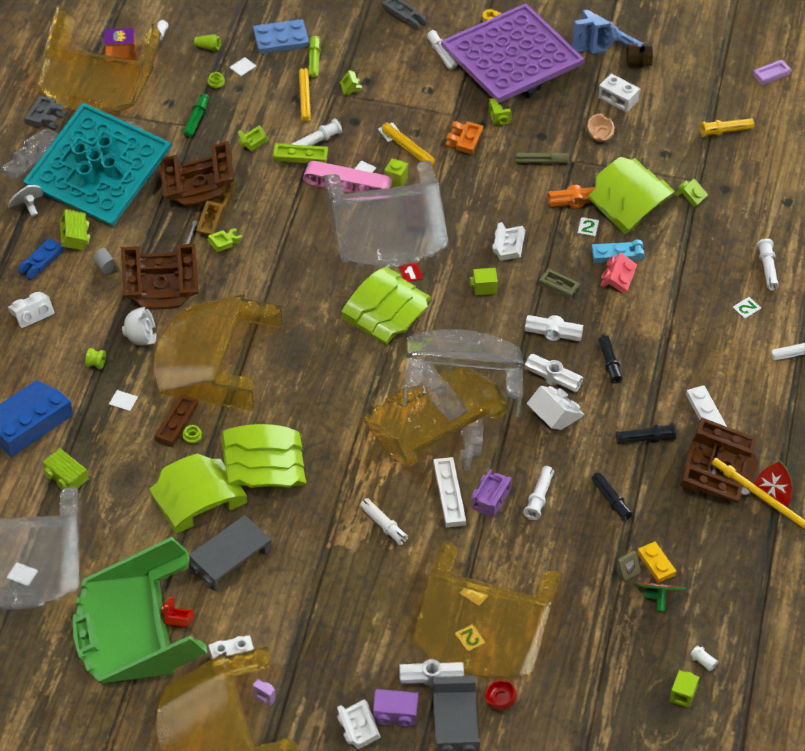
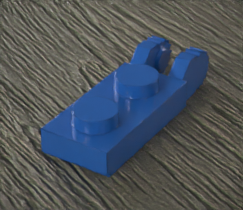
M48 238L26 261L19 265L18 273L24 274L28 270L27 278L33 279L63 252L64 247L60 243Z

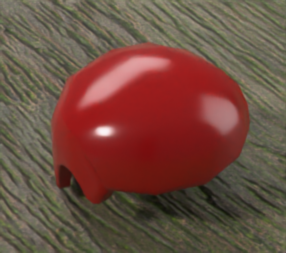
M494 681L487 687L485 692V700L489 707L500 712L509 710L514 706L517 699L516 689L510 681Z

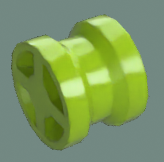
M89 348L86 354L85 365L87 367L96 366L97 369H103L106 351L100 350L98 352L93 348Z

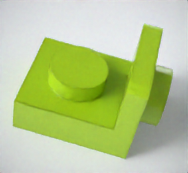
M494 98L489 99V114L493 125L510 124L511 109L502 110V106L498 105Z

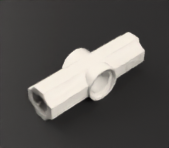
M527 315L525 331L543 334L551 341H556L560 338L581 341L584 325L564 322L559 316H550L547 319Z
M530 354L525 364V369L544 377L549 385L559 384L577 392L583 382L582 376L563 368L562 363L557 360L548 361L535 354Z
M431 659L424 662V664L400 665V684L424 683L427 686L433 687V677L464 676L463 663H439Z

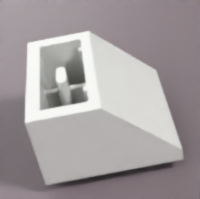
M540 386L527 403L553 429L562 430L584 415L580 410V406L567 398L568 394L560 388L557 390L551 386Z

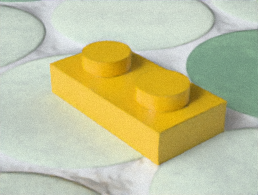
M656 542L638 549L637 554L658 583L676 576L675 568Z

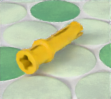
M752 118L727 122L715 120L711 123H700L702 137L712 134L719 136L723 132L754 129Z

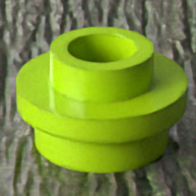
M214 72L210 74L208 78V85L210 87L220 88L225 84V78L221 73Z
M189 425L183 431V439L190 444L197 443L202 439V431L196 425Z

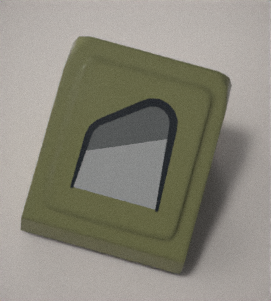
M635 551L618 559L616 572L624 581L631 579L641 572Z

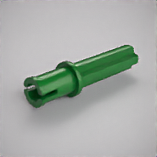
M200 94L197 104L193 106V112L183 131V134L188 138L194 134L202 115L206 113V107L210 101V97L206 94Z

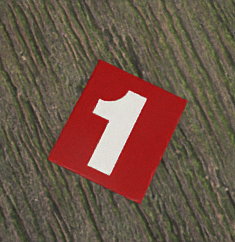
M417 262L399 266L407 282L423 279Z

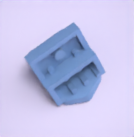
M582 10L581 20L574 21L571 47L577 52L588 50L592 54L607 52L608 48L618 39L615 26L589 10Z

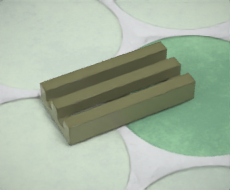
M547 269L539 279V285L569 299H572L573 294L575 295L576 290L580 288L579 282L550 269Z

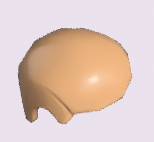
M603 114L593 115L587 125L588 133L595 141L606 142L614 135L615 127L612 120L604 117Z

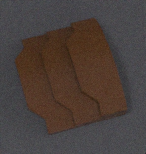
M229 142L211 145L212 156L184 164L180 163L177 155L163 158L160 162L164 199L175 200L183 206H194L219 198L226 187L234 181L232 150Z
M178 244L177 252L140 254L139 246L121 247L124 298L133 299L140 307H145V309H170L181 307L190 296L199 294L195 244Z
M702 417L693 436L679 486L697 493L700 490L715 497L720 496L738 503L740 497L748 496L750 491L732 478L729 479L724 476L723 472L711 463L717 458L727 466L731 465L734 467L737 473L753 483L759 463L753 452L757 438Z

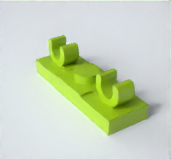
M275 143L273 160L277 164L280 161H286V164L290 162L309 163L311 161L327 163L328 147Z

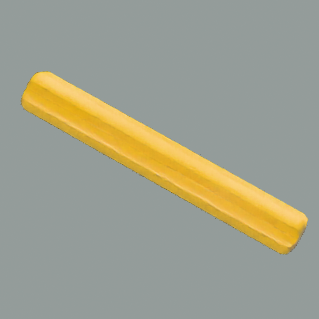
M301 68L299 70L301 120L310 121L309 75L306 68Z
M385 123L382 125V131L426 166L431 167L435 164V158L391 124Z

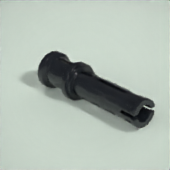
M674 423L664 426L656 424L652 428L616 431L617 444L654 440L656 442L662 439L676 440Z

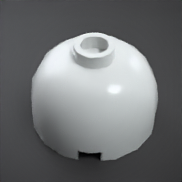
M145 307L131 311L126 316L124 326H122L124 336L130 342L139 346L154 344L157 337L156 333L153 334L152 330L155 327V322L148 309L144 310Z

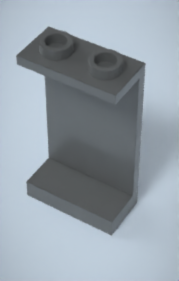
M244 515L189 554V568L194 574H198L207 587L218 591V580L259 550L265 555L269 554L272 551L271 539Z
M476 676L433 677L436 751L480 750L475 693Z

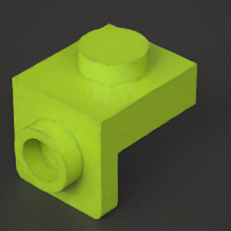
M260 125L247 134H244L241 130L238 131L240 144L243 148L247 147L251 152L269 141Z
M692 179L690 182L685 180L678 186L680 190L676 193L677 197L683 194L693 207L698 205L708 195L695 179Z

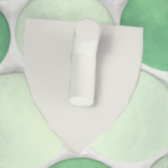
M27 185L11 198L8 207L11 208L25 202L31 217L36 216L38 213L33 202L35 198L43 195L42 188L36 185Z

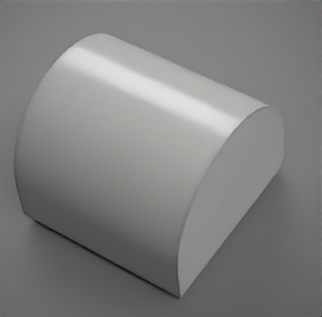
M104 247L94 254L93 260L104 274L116 271L113 258Z

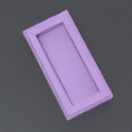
M783 60L754 70L753 76L761 85H765L791 75L792 70Z

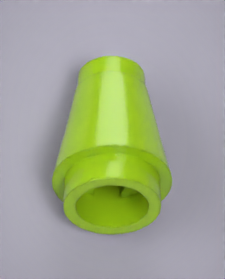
M215 34L195 37L194 45L195 47L215 51L220 49L221 39Z

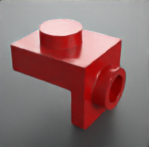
M169 597L167 602L162 605L161 614L164 616V624L183 628L188 627L195 618L194 610L175 608L174 597Z

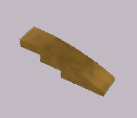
M235 182L228 185L219 198L206 201L196 229L197 233L206 235L216 233L236 189Z

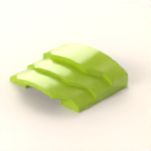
M619 157L595 177L596 189L588 195V198L626 235L656 206H661L669 200L675 191L663 179L659 180L636 158L630 160Z
M383 267L369 276L354 292L342 310V319L387 345L398 333L406 332L412 323L428 309L427 303L431 300V296L416 289V286L402 279L399 273L388 267Z
M253 424L230 428L222 432L221 443L228 485H247L251 488L263 486L286 488L306 486L301 452L302 444L298 431L278 425Z
M200 454L185 457L164 467L158 482L149 489L175 534L193 527V516L223 503L226 504L229 510L247 503V495L240 485H228L226 468L222 460L210 459Z

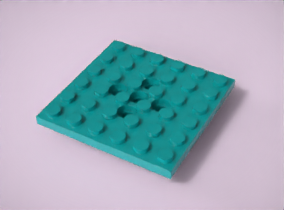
M82 103L23 183L24 186H40L43 190V195L85 213L87 216L108 226L114 227L172 145L171 142Z

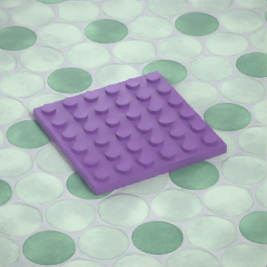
M526 3L441 41L443 49L498 103L584 64V58Z

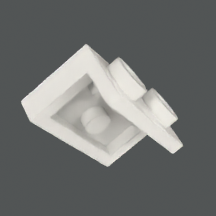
M502 222L498 223L497 230L495 231V242L492 248L500 261L521 257L525 235L524 227L518 226L506 229Z
M42 292L32 293L29 298L16 300L13 302V305L8 306L10 314L17 318L21 328L54 314L50 298Z
M362 700L347 709L342 705L337 707L340 714L337 717L340 724L345 728L344 737L349 745L352 744L359 750L381 738L366 700Z

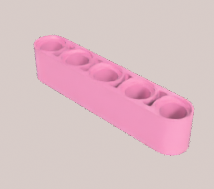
M317 161L309 162L303 175V180L310 185L378 199L387 197L392 184L391 178L386 175Z

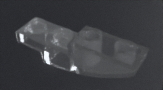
M428 359L411 368L412 373L422 385L424 393L447 419L452 421L468 412L448 382H444Z
M469 396L468 403H464L462 414L465 416L460 418L459 430H462L461 438H464L463 446H465V450L460 452L459 461L463 462L462 470L470 471L473 456L481 457L483 446V420L473 396Z

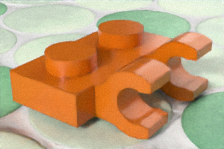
M453 121L452 130L446 137L447 142L445 146L449 148L456 146V150L473 155L482 134L483 126L468 121L465 125Z

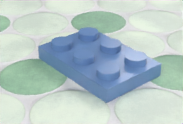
M303 19L253 26L259 54L309 47V39Z

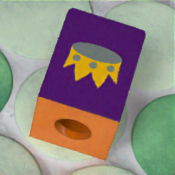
M134 28L104 29L106 61L136 60Z

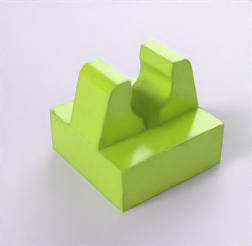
M348 70L340 82L343 94L348 96L352 92L358 93L362 88L361 85H358L360 80L356 78L353 71Z

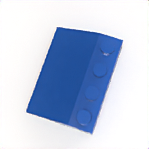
M38 380L17 392L0 404V448L10 457L14 456L72 417L71 401L58 389Z

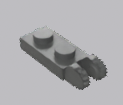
M386 0L382 3L383 9L403 22L408 23L412 29H419V23L422 25L427 23V19L422 13L403 0Z

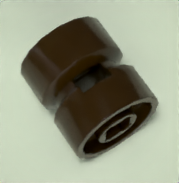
M627 44V66H637L639 63L642 66H652V44H641V46L638 44Z

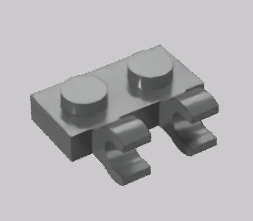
M40 96L24 118L25 124L42 127L45 124L49 129L55 130L58 123L54 122L57 117L63 118L66 112L62 111L65 106L57 104L56 99Z

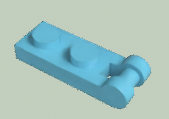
M634 240L628 243L592 244L591 250L594 263L607 262L610 257H615L620 252L632 261H639L645 258L641 240Z

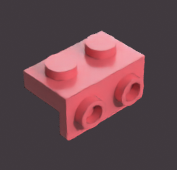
M620 252L615 257H610L606 265L608 267L601 276L603 280L600 286L604 288L610 284L624 294L629 289L637 264Z

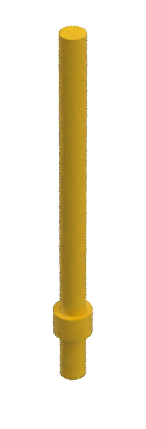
M717 458L712 461L711 464L721 470L724 476L729 479L732 478L743 485V487L805 530V520L741 476L731 465L727 466Z

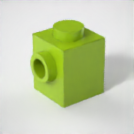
M393 158L385 168L384 175L391 178L392 188L401 190L408 179V163Z
M496 268L473 269V277H470V288H474L475 295L497 294L498 280Z
M679 670L671 690L670 702L690 708L697 690L699 676L691 672Z

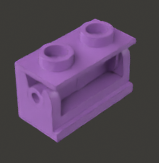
M490 469L487 475L482 476L478 490L475 489L471 495V500L473 501L472 509L494 518L511 490L512 478L499 473L492 475V469Z
M376 689L373 708L375 723L382 725L398 724L404 727L416 726L418 693Z

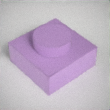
M257 679L253 684V696L271 707L275 702V689L269 683H264Z

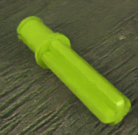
M318 36L310 37V47L308 48V75L312 79L319 75L321 48Z

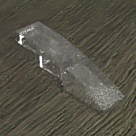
M45 128L28 138L24 142V147L13 153V159L2 165L1 172L14 179L18 178L40 160L59 134Z

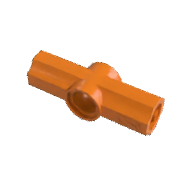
M571 185L566 190L548 191L549 207L570 205L571 208L578 209L583 207L585 203H593L588 198V195L596 187L581 188L579 185Z

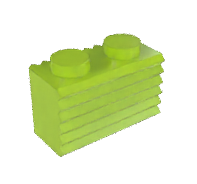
M64 210L60 219L62 247L83 250L85 245L89 244L90 235L87 234L89 221H86L85 213Z
M58 448L55 453H52L49 458L43 461L44 475L50 480H55L62 490L66 489L70 494L89 480L87 469L61 448Z

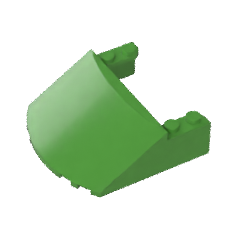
M173 537L92 574L82 581L81 587L83 589L80 597L76 598L75 603L78 606L76 614H73L74 641L78 655L83 660L85 668L101 683L175 674V668L207 654L206 645L201 640H195L191 636L170 645L167 624H164V616L161 614L163 601L159 580H165L178 571L186 570L189 563L188 551Z

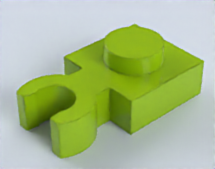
M231 229L227 234L222 230L208 235L207 241L216 252L231 248L233 243H240L242 235L235 236L237 229Z

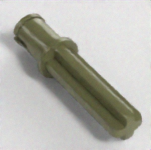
M553 151L551 153H517L516 162L551 163V165L553 163L569 164V153H553Z

